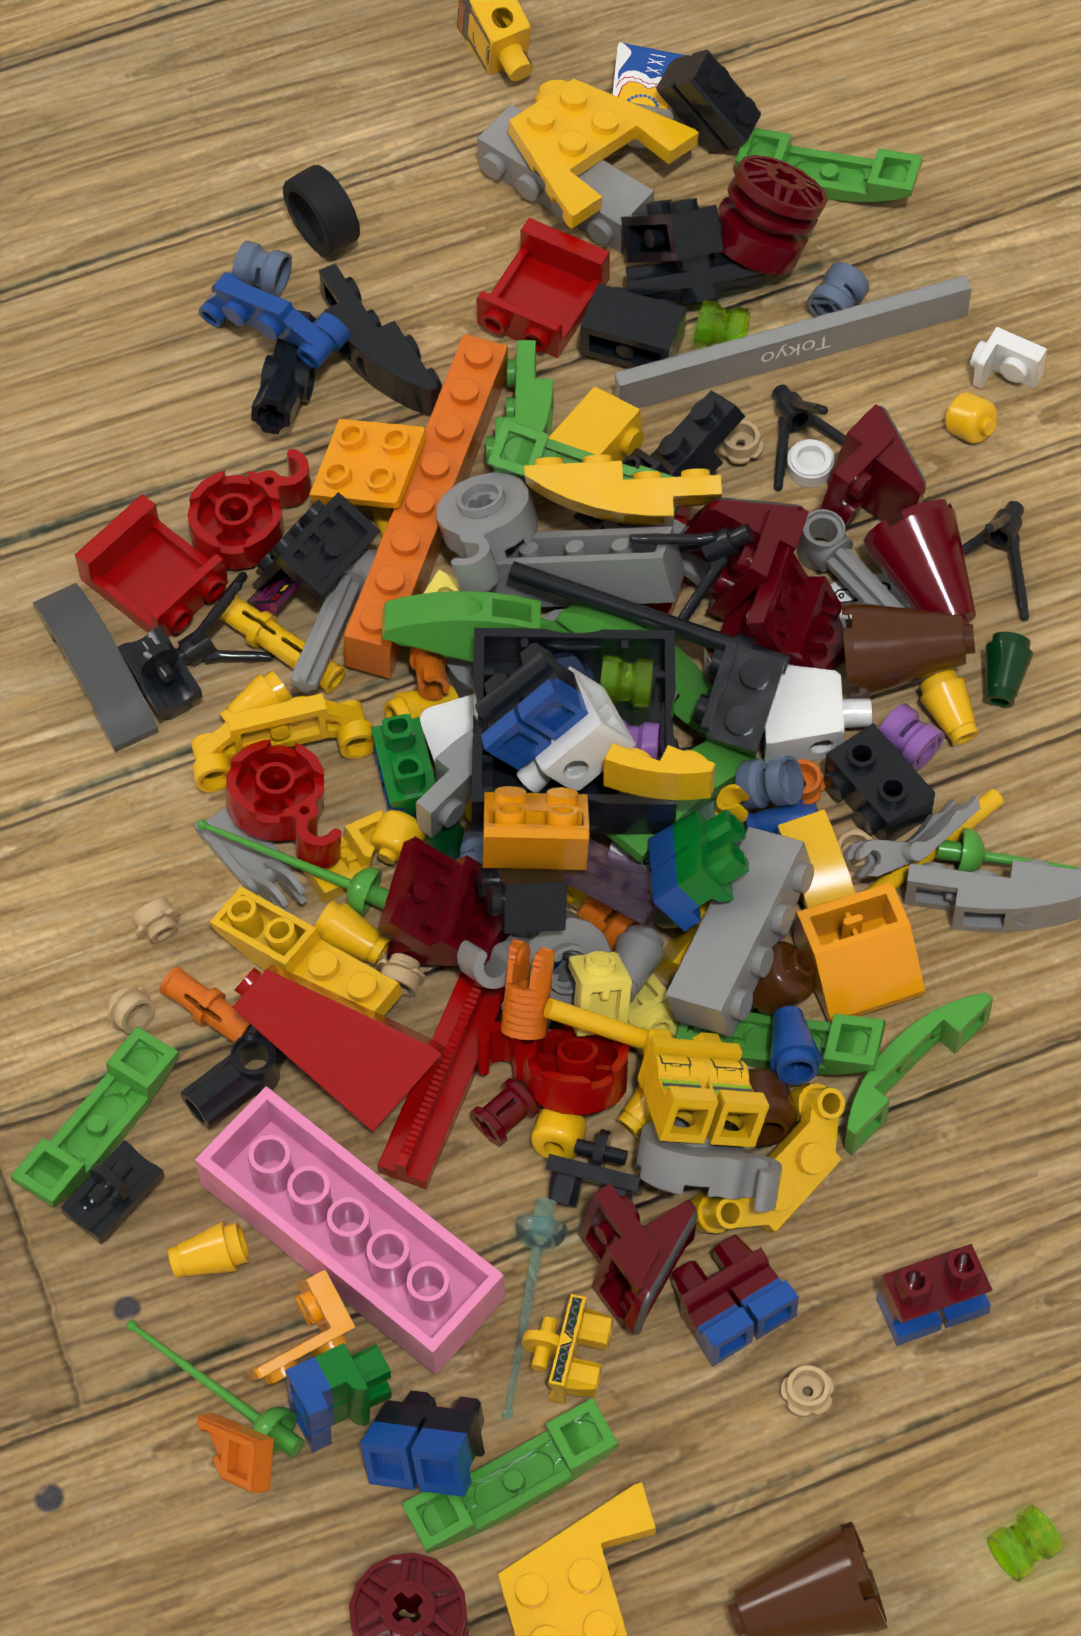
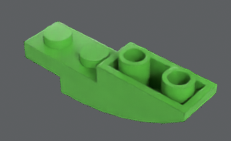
M517 340L516 359L507 360V387H515V397H506V417H496L495 436H486V464L503 419L547 433L549 436L551 434L554 410L553 379H536V340ZM494 469V473H502Z
M447 591L411 595L386 601L382 612V639L393 641L403 647H416L439 653L449 659H462L473 663L474 628H539L573 633L559 622L541 618V601L493 592Z

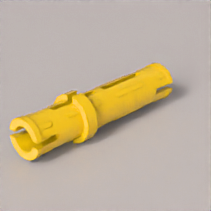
M236 595L235 599L219 618V620L224 621L246 636L245 641L252 647L259 648L261 646L286 663L290 668H295L306 641L278 624L277 617L269 611L260 612ZM330 659L319 687L328 694L334 692L342 683L346 675V668Z

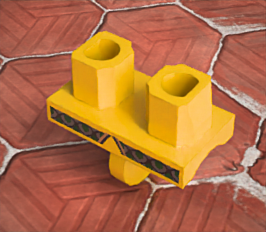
M571 1294L560 1336L555 1334L558 1320L546 1316L543 1317L540 1330L524 1331L521 1340L522 1348L534 1354L531 1363L533 1370L545 1372L549 1358L554 1359L548 1383L549 1387H551L549 1401L565 1405L567 1394L581 1397H596L601 1379L602 1364L577 1359L579 1346L583 1345L607 1351L613 1330V1317L587 1309V1297Z

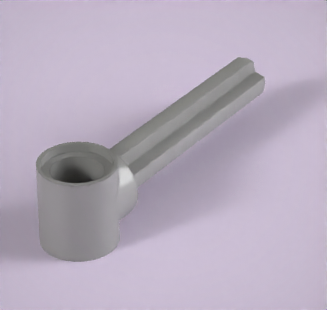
M819 509L808 514L797 548L798 558L804 566L821 572L830 570L861 603L905 608L851 551L853 542L845 534V523L837 513L826 509ZM813 538H823L829 542L822 543Z
M365 548L330 587L290 678L291 684L298 687L299 692L308 694L310 690L318 688L354 603L359 598L377 553L376 550Z

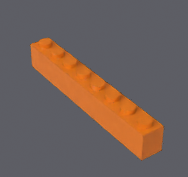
M463 334L425 429L427 437L400 507L392 512L344 633V663L346 667L391 679L403 646L393 641L382 639V612L386 601L423 594L444 542L436 519L437 505L446 492L456 484L469 478L507 380V345Z

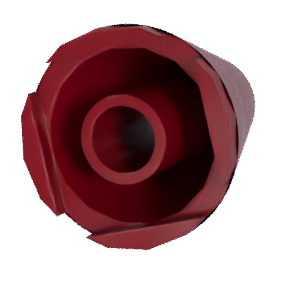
M936 499L910 506L900 511L903 519L891 527L885 519L867 533L863 540L867 552L912 609L962 615L963 625L970 624L969 622L976 617L956 512L951 503L948 505L945 499Z

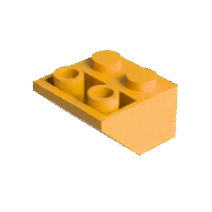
M514 786L499 787L495 792H484L483 868L587 869L589 846L587 794H578L574 789L563 787L549 789L547 793H526V790Z
M892 882L796 912L794 941L797 948L806 951L813 960L815 966L814 989L828 1022H832L834 1013L861 1016L925 995L926 990L911 924Z

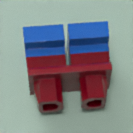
M736 1234L722 1241L713 1249V1257L722 1271L709 1279L696 1260L689 1261L672 1272V1283L680 1299V1316L712 1367L751 1344L753 1335L758 1340L797 1316L799 1299L797 1293L787 1280L781 1281L771 1268L769 1260L761 1247L752 1252Z
M971 1243L883 1274L876 1300L894 1342L898 1346L941 1331L942 1322L945 1328H949L990 1313L991 1305L986 1293L993 1290Z

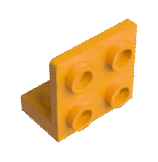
M339 419L309 494L313 503L320 499L327 504L339 492L355 508L357 505L399 508L427 437L424 427Z
M322 1270L297 1283L296 1285L301 1294L294 1297L295 1303L307 1325L310 1326L317 1323L320 1332L246 1371L251 1381L263 1377L267 1385L273 1384L285 1378V1370L297 1365L296 1359L311 1352L312 1356L315 1357L343 1343L345 1345L348 1344L344 1333L355 1328V1325L326 1270Z

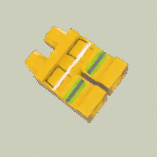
M652 1028L648 1033L643 1048L644 1059L637 1079L640 1087L644 1089V1095L659 1141L704 1144L706 1137H708L712 1145L755 1147L769 1109V1104L764 1093L754 1092L749 1083L747 1065L744 1061H740L743 1053L739 1043L722 1042L717 1033L705 1032L694 1036L692 1040L675 1039L670 1030ZM679 1117L687 1121L690 1126L678 1127L673 1124L675 1118ZM725 1121L734 1123L740 1130L730 1131L723 1129Z

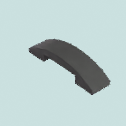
M74 583L34 601L33 606L52 641L54 643L57 642L92 705L94 716L114 752L158 733V726L128 665L99 614L78 584Z

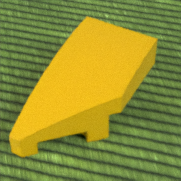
M382 810L345 825L344 836L341 837L340 860L333 866L325 868L326 870L352 879L360 870L372 866L376 847L371 844L370 838L383 815ZM302 871L323 904L347 892L345 888Z

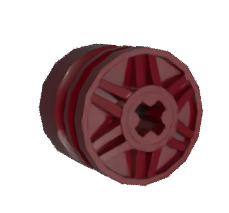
M751 155L743 157L734 173L735 177L727 188L729 197H725L717 209L723 226L722 243L724 251L721 252L733 261L764 274L784 275L791 273L808 242L806 234L813 231L818 222V217L828 202L826 193L816 180L787 162L769 156Z
M417 1553L391 1555L372 1565L355 1585L349 1604L353 1636H469L465 1592L455 1574L435 1558ZM405 1609L408 1613L414 1614L418 1611L419 1620L414 1623L407 1617L400 1620L399 1612Z

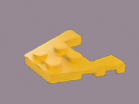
M576 79L570 80L511 118L508 126L509 136L531 170L539 173L546 184L545 192L552 202L557 201L563 211L562 218L571 229L600 211L602 207L603 196L577 176L633 139H637L667 164H670L696 147L699 132L689 126Z
M642 1482L632 1485L498 1573V1581L514 1636H627L602 1549L656 1534V1527Z

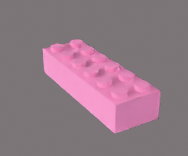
M267 1086L195 1159L200 1183L204 1188L311 1275L326 1270L343 1301L435 1375L505 1300L504 1275Z

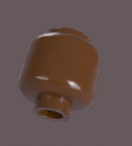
M778 941L772 947L774 958L771 969L766 977H760L753 992L751 1009L769 1016H773L774 1012L779 1008L785 1006L796 1007L807 1000L814 991L815 966L812 958L803 949L797 948L795 945L785 941Z
M758 1068L749 1069V1083L753 1091L764 1093L769 1104L756 1146H772L782 1141L794 1127L797 1119V1110L789 1085L778 1078L776 1071ZM730 1122L733 1131L740 1130L738 1126Z

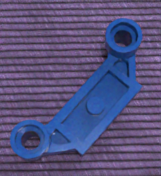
M224 272L212 286L213 293L198 309L201 317L216 328H219L229 319L238 326L242 327L246 324L256 328L271 340L280 338L297 345L299 348L296 352L299 358L314 369H318L332 351L338 352L351 337L348 328L335 316L323 312L312 323L297 311L290 301L248 285L228 272Z

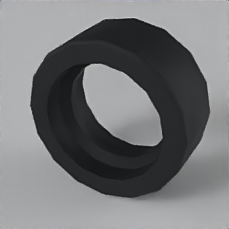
M312 165L285 181L283 196L288 212L295 226L313 250L322 256L330 257L358 240L360 224L356 211L341 184L327 169L321 165Z

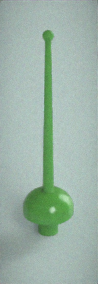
M201 819L197 822V827L200 830L207 829L347 889V903L362 917L367 914L371 905L384 909L389 889L379 886L382 870L373 867L364 868L350 879L209 825L206 820Z
M964 827L961 830L958 842L945 840L936 848L935 855L936 859L954 861L955 870L966 872L979 870L983 862L1012 866L1013 860L1021 862L1036 860L985 851L981 836L976 831ZM1044 861L1050 864L1051 866L1069 869L1079 868L1076 866Z
M130 1320L127 1323L126 1327L129 1331L136 1332L254 1424L252 1429L273 1437V1455L281 1450L293 1458L301 1451L304 1446V1440L293 1432L297 1422V1415L292 1410L277 1406L260 1414L139 1328L136 1321Z

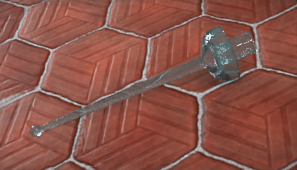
M537 1198L533 1215L519 1216L516 1218L515 1223L517 1237L523 1244L532 1249L506 1407L502 1411V1416L505 1419H510L513 1416L512 1404L524 1349L521 1346V1340L524 1331L528 1329L543 1250H551L558 1247L565 1240L568 1231L566 1224L554 1219L556 1202L548 1198Z

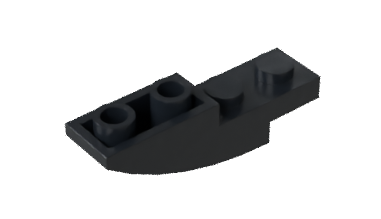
M336 263L319 270L322 299L328 307L324 312L338 318L351 334V337L338 351V354L358 375L375 389L401 405L431 417L442 389V384L435 370L432 367L426 369L421 362L420 350L414 338L410 334L404 336L395 321L382 326L374 310L366 311L361 303L362 298L357 284L352 277L345 279Z
M710 390L703 399L699 400L692 407L691 412L673 432L662 439L658 448L651 455L636 448L628 457L622 460V463L637 469L642 465L674 477H681V472L688 469L710 470V475H712L723 464L714 450L746 416L734 403ZM579 512L573 516L578 523L589 530L605 529L603 519L594 518Z

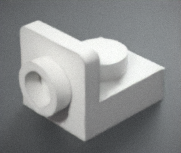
M996 327L987 342L981 340L972 354L970 366L975 368L973 386L982 389L992 371H996L1011 382L1023 383L1035 389L1043 376L1047 348Z

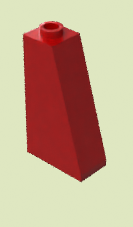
M274 964L266 968L263 973L254 967L234 990L241 998L232 1008L372 1132L445 1050V1047L438 1041Z

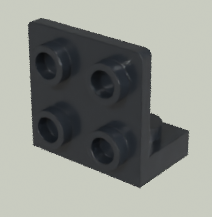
M339 492L327 504L318 499L256 565L263 573L252 585L260 590L282 569L317 602L381 531Z

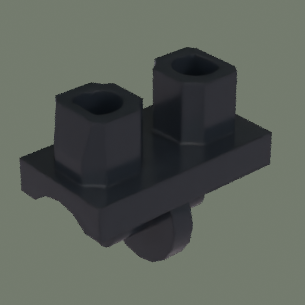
M161 625L152 629L140 640L118 646L134 679L159 719L164 717L166 720H171L189 711L191 703L203 697L201 688Z
M606 1129L600 1130L596 1142L577 1139L574 1153L591 1157V1164L549 1154L545 1168L552 1173L549 1183V1201L573 1208L578 1207L584 1181L601 1185L602 1188L611 1183L620 1196L625 1195L632 1202L634 1194L641 1196L644 1181L639 1176L605 1168L606 1162L625 1166L628 1156V1150L611 1146L612 1131Z
M124 1140L102 1164L96 1163L91 1168V1176L60 1208L67 1218L98 1243L102 1244L165 1177L164 1172L160 1167L145 1159L131 1144Z

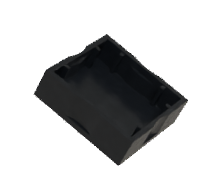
M474 628L471 832H484V792H495L499 787L514 786L526 790V793H534L519 780L516 774L517 769L484 750L481 735L488 730V725L479 716L474 705L486 696L484 686L486 681L496 673L506 672L512 675L521 667L520 653L532 643L541 645L552 652L553 655L570 652L577 656L584 666H588L591 669L595 682L604 687L621 719L633 726H640L644 722L660 723L658 754L656 760L660 761L668 745L676 748V739L673 733L676 693L675 630L603 629L588 633H564L539 628ZM604 771L584 788L577 791L578 794H587L589 833L657 834L676 822L677 800L642 797L603 786ZM552 779L539 793H547L552 788L567 787Z

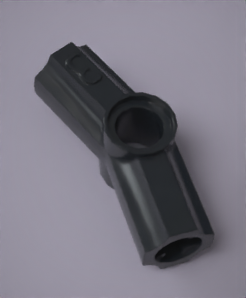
M723 252L679 261H665L626 268L628 290L630 292L654 299L680 300V303H694L721 297L723 292L766 284L767 274L749 269L733 261Z
M297 310L312 323L317 319L310 312ZM280 338L277 339L273 355H267L265 358L260 389L251 406V420L261 427L262 432L279 434L281 429L289 427L300 403H309L313 393L316 369L311 368L299 358L296 352L299 348L297 345Z
M251 1025L247 1034L235 1041L230 1055L181 1091L182 1100L198 1122L210 1130L251 1097L257 1096L266 1086L273 1091L278 1085L280 1068L287 1056ZM260 1059L267 1062L263 1067L255 1070L244 1067L252 1060Z

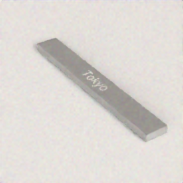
M961 276L615 373V397L640 408L966 317L969 310L971 286L966 276Z

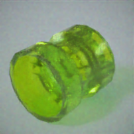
M704 300L698 316L695 344L709 347L747 336L751 310L738 306L728 310L722 308L719 302Z
M604 654L600 685L606 690L613 705L625 700L629 701L633 708L649 709L654 660L639 658L633 664H629V662H624L620 656Z
M1029 1505L1018 1513L1016 1523L1009 1528L999 1527L986 1538L987 1545L997 1563L1016 1582H1021L1034 1572L1035 1564L1041 1559L1051 1560L1064 1549L1063 1541L1053 1523L1034 1505Z

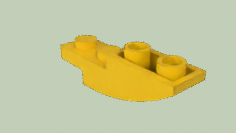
M603 454L583 457V463L565 464L563 459L559 457H543L534 460V465L524 466L526 486L546 499L570 510L617 523L643 526H673L674 507L706 505L712 499L722 497L721 475H710V470L688 469L681 472V477L662 478L661 473L657 471H642L634 473L632 479L623 480L622 461H612V456Z
M242 886L237 889L209 922L218 934L262 970L265 971L271 964H274L383 1016L386 1015L403 994L399 982L321 939L316 927Z

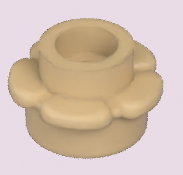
M742 420L717 448L722 456L729 457L730 462L746 464L751 458L756 459L761 455L764 443L760 441L761 434L757 426L750 421ZM742 443L745 445L743 447H738L736 444Z
M167 898L155 899L145 904L133 915V920L137 925L136 936L138 938H150L153 943L161 942L171 937L178 930L176 923L180 919L179 908L172 907Z
M394 953L389 961L382 959L377 964L381 973L399 982L403 992L401 996H414L418 985H422L423 981H425V974L419 969L420 963L408 955Z
M134 986L122 988L113 994L108 1003L107 1019L111 1022V1026L114 1029L123 1030L125 1033L131 1034L137 1026L144 1029L151 1022L155 1013V1005L150 1000L149 992L145 988H136Z
M800 1366L783 1380L781 1396L784 1400H787L788 1409L797 1416L808 1417L812 1413L814 1415H821L832 1404L830 1395L834 1391L833 1382L823 1370L816 1366ZM805 1388H810L813 1394L805 1396L802 1391Z

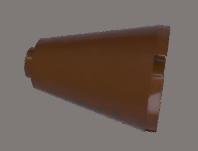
M860 602L842 603V615H852V619H845L846 628H843L848 684L858 683V686H851L850 698L872 696L967 664L966 654L975 653L973 624L963 625L962 615Z
M853 1522L840 1524L735 1589L736 1602L728 1604V1609L737 1635L840 1636L872 1633L887 1629V1618L872 1570L868 1567L863 1554L865 1550Z

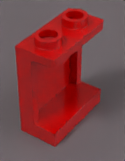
M528 218L520 230L521 248L491 293L481 291L476 298L477 323L495 335H505L516 341L536 340V352H544L559 358L582 323L597 284L606 286L610 280V251Z
M143 494L75 554L81 581L147 633L161 625L168 638L174 633L182 632L191 622L193 615L207 602L212 603L216 601L229 583L225 559L218 554L208 559L163 524L158 518L156 504Z

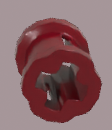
M508 1078L502 1083V1091L483 1108L476 1106L470 1111V1117L478 1130L491 1143L500 1147L507 1141V1134L524 1118L536 1116L539 1113V1108L533 1097L520 1083L512 1078Z

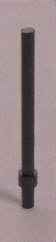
M516 561L511 566L508 579L654 630H675V637L714 651L716 647L725 649L728 637L739 639V645L786 659L782 674L785 675L789 666L791 656L755 644V638L738 632L734 637Z

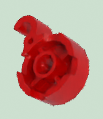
M289 449L287 451L290 474L288 477L281 476L273 470H266L261 473L248 471V476H226L225 471H222L201 481L190 495V507L187 513L194 548L208 559L215 554L220 555L225 559L227 569L237 570L256 566L283 537L284 523L281 508L299 505L310 496L312 485L309 463L305 455L296 449Z
M271 739L247 745L238 752L230 762L231 768L226 777L227 812L233 823L249 836L262 840H294L297 858L325 869L337 863L341 857V830L334 828L327 835L318 836V820L324 809V769L316 755L298 743H295V749L284 745L271 746Z
M495 1022L484 1026L478 1034V1073L481 1075L489 1074L490 1066L494 1062H510L513 1064L514 1077L525 1084L529 1094L544 1108L562 1114L587 1115L604 1111L617 1104L626 1093L629 1046L596 1034L577 1036L574 1028L563 1024V1028L548 1031L547 1035L542 1039L520 1040L504 1035L501 1032V1022Z

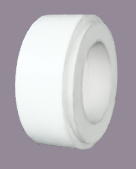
M807 439L796 443L788 453L787 472L789 477L796 484L803 487L813 488L825 484L829 481L834 468V453L827 444L819 440Z

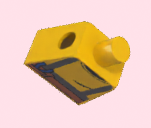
M458 0L456 28L485 72L493 75L505 70L511 81H519L527 77L534 68L528 58L531 28L518 0Z

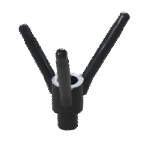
M785 384L777 386L772 392V397L776 401L775 409L780 415L778 419L779 437L774 473V490L776 491L783 489L789 433L800 431L810 425L843 445L846 435L816 415L827 414L828 408L826 406L804 401L797 392H791Z
M1009 501L1004 509L997 511L993 520L985 525V529L962 546L964 556L983 543H990L994 547L1006 548L1009 551L1020 619L1027 621L1029 619L1028 600L1020 556V536L1018 534L1022 526L1021 517L1024 513V507L1017 501Z
M748 523L734 529L726 526L715 532L698 534L647 533L631 534L629 536V542L632 544L678 545L680 553L703 551L704 556L710 563V567L678 616L688 621L717 575L729 563V557L738 554L740 547L755 541L754 533Z
M242 571L237 575L200 626L178 641L179 647L176 648V651L185 665L191 662L195 666L202 660L206 663L219 661L271 662L273 660V655L269 652L217 650L208 636L209 631L242 589V585L248 577L245 572Z

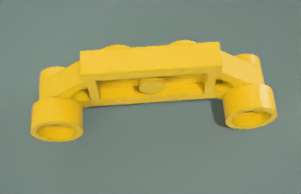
M322 693L308 697L299 696L286 702L261 708H247L239 713L226 715L227 722L216 731L198 735L192 740L191 747L195 759L192 771L199 790L207 793L222 791L226 789V777L231 768L230 762L232 758L247 745L271 739V746L284 745L291 747L295 746V743L304 744L332 737L337 739L340 753L343 757L360 759L373 753L375 742L371 727L374 726L371 722L367 721L363 705L360 701L346 700L337 703L325 700Z
M820 1083L801 1084L792 1091L791 1094L797 1110L796 1121L799 1124L768 1156L782 1164L775 1209L768 1212H757L754 1210L755 1198L727 1199L723 1197H708V1191L701 1192L691 1201L698 1213L696 1230L701 1233L720 1234L728 1229L761 1226L765 1232L775 1233L842 1160L836 1153L839 1116L845 1109L843 1094L838 1089L828 1088Z

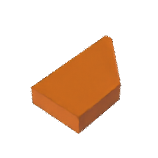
M215 1413L198 1415L197 1424L200 1431L209 1432L218 1453L213 1458V1461L221 1479L252 1493L270 1491L274 1438Z

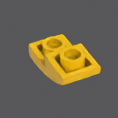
M612 743L604 758L603 786L654 799H707L711 797L714 791L716 763L708 761L698 752L692 750L682 751L670 745L667 746L659 761L653 759L641 749L625 748Z
M825 809L777 825L778 835L805 843L811 864L814 866L812 884L806 893H801L800 895L805 909L856 893Z

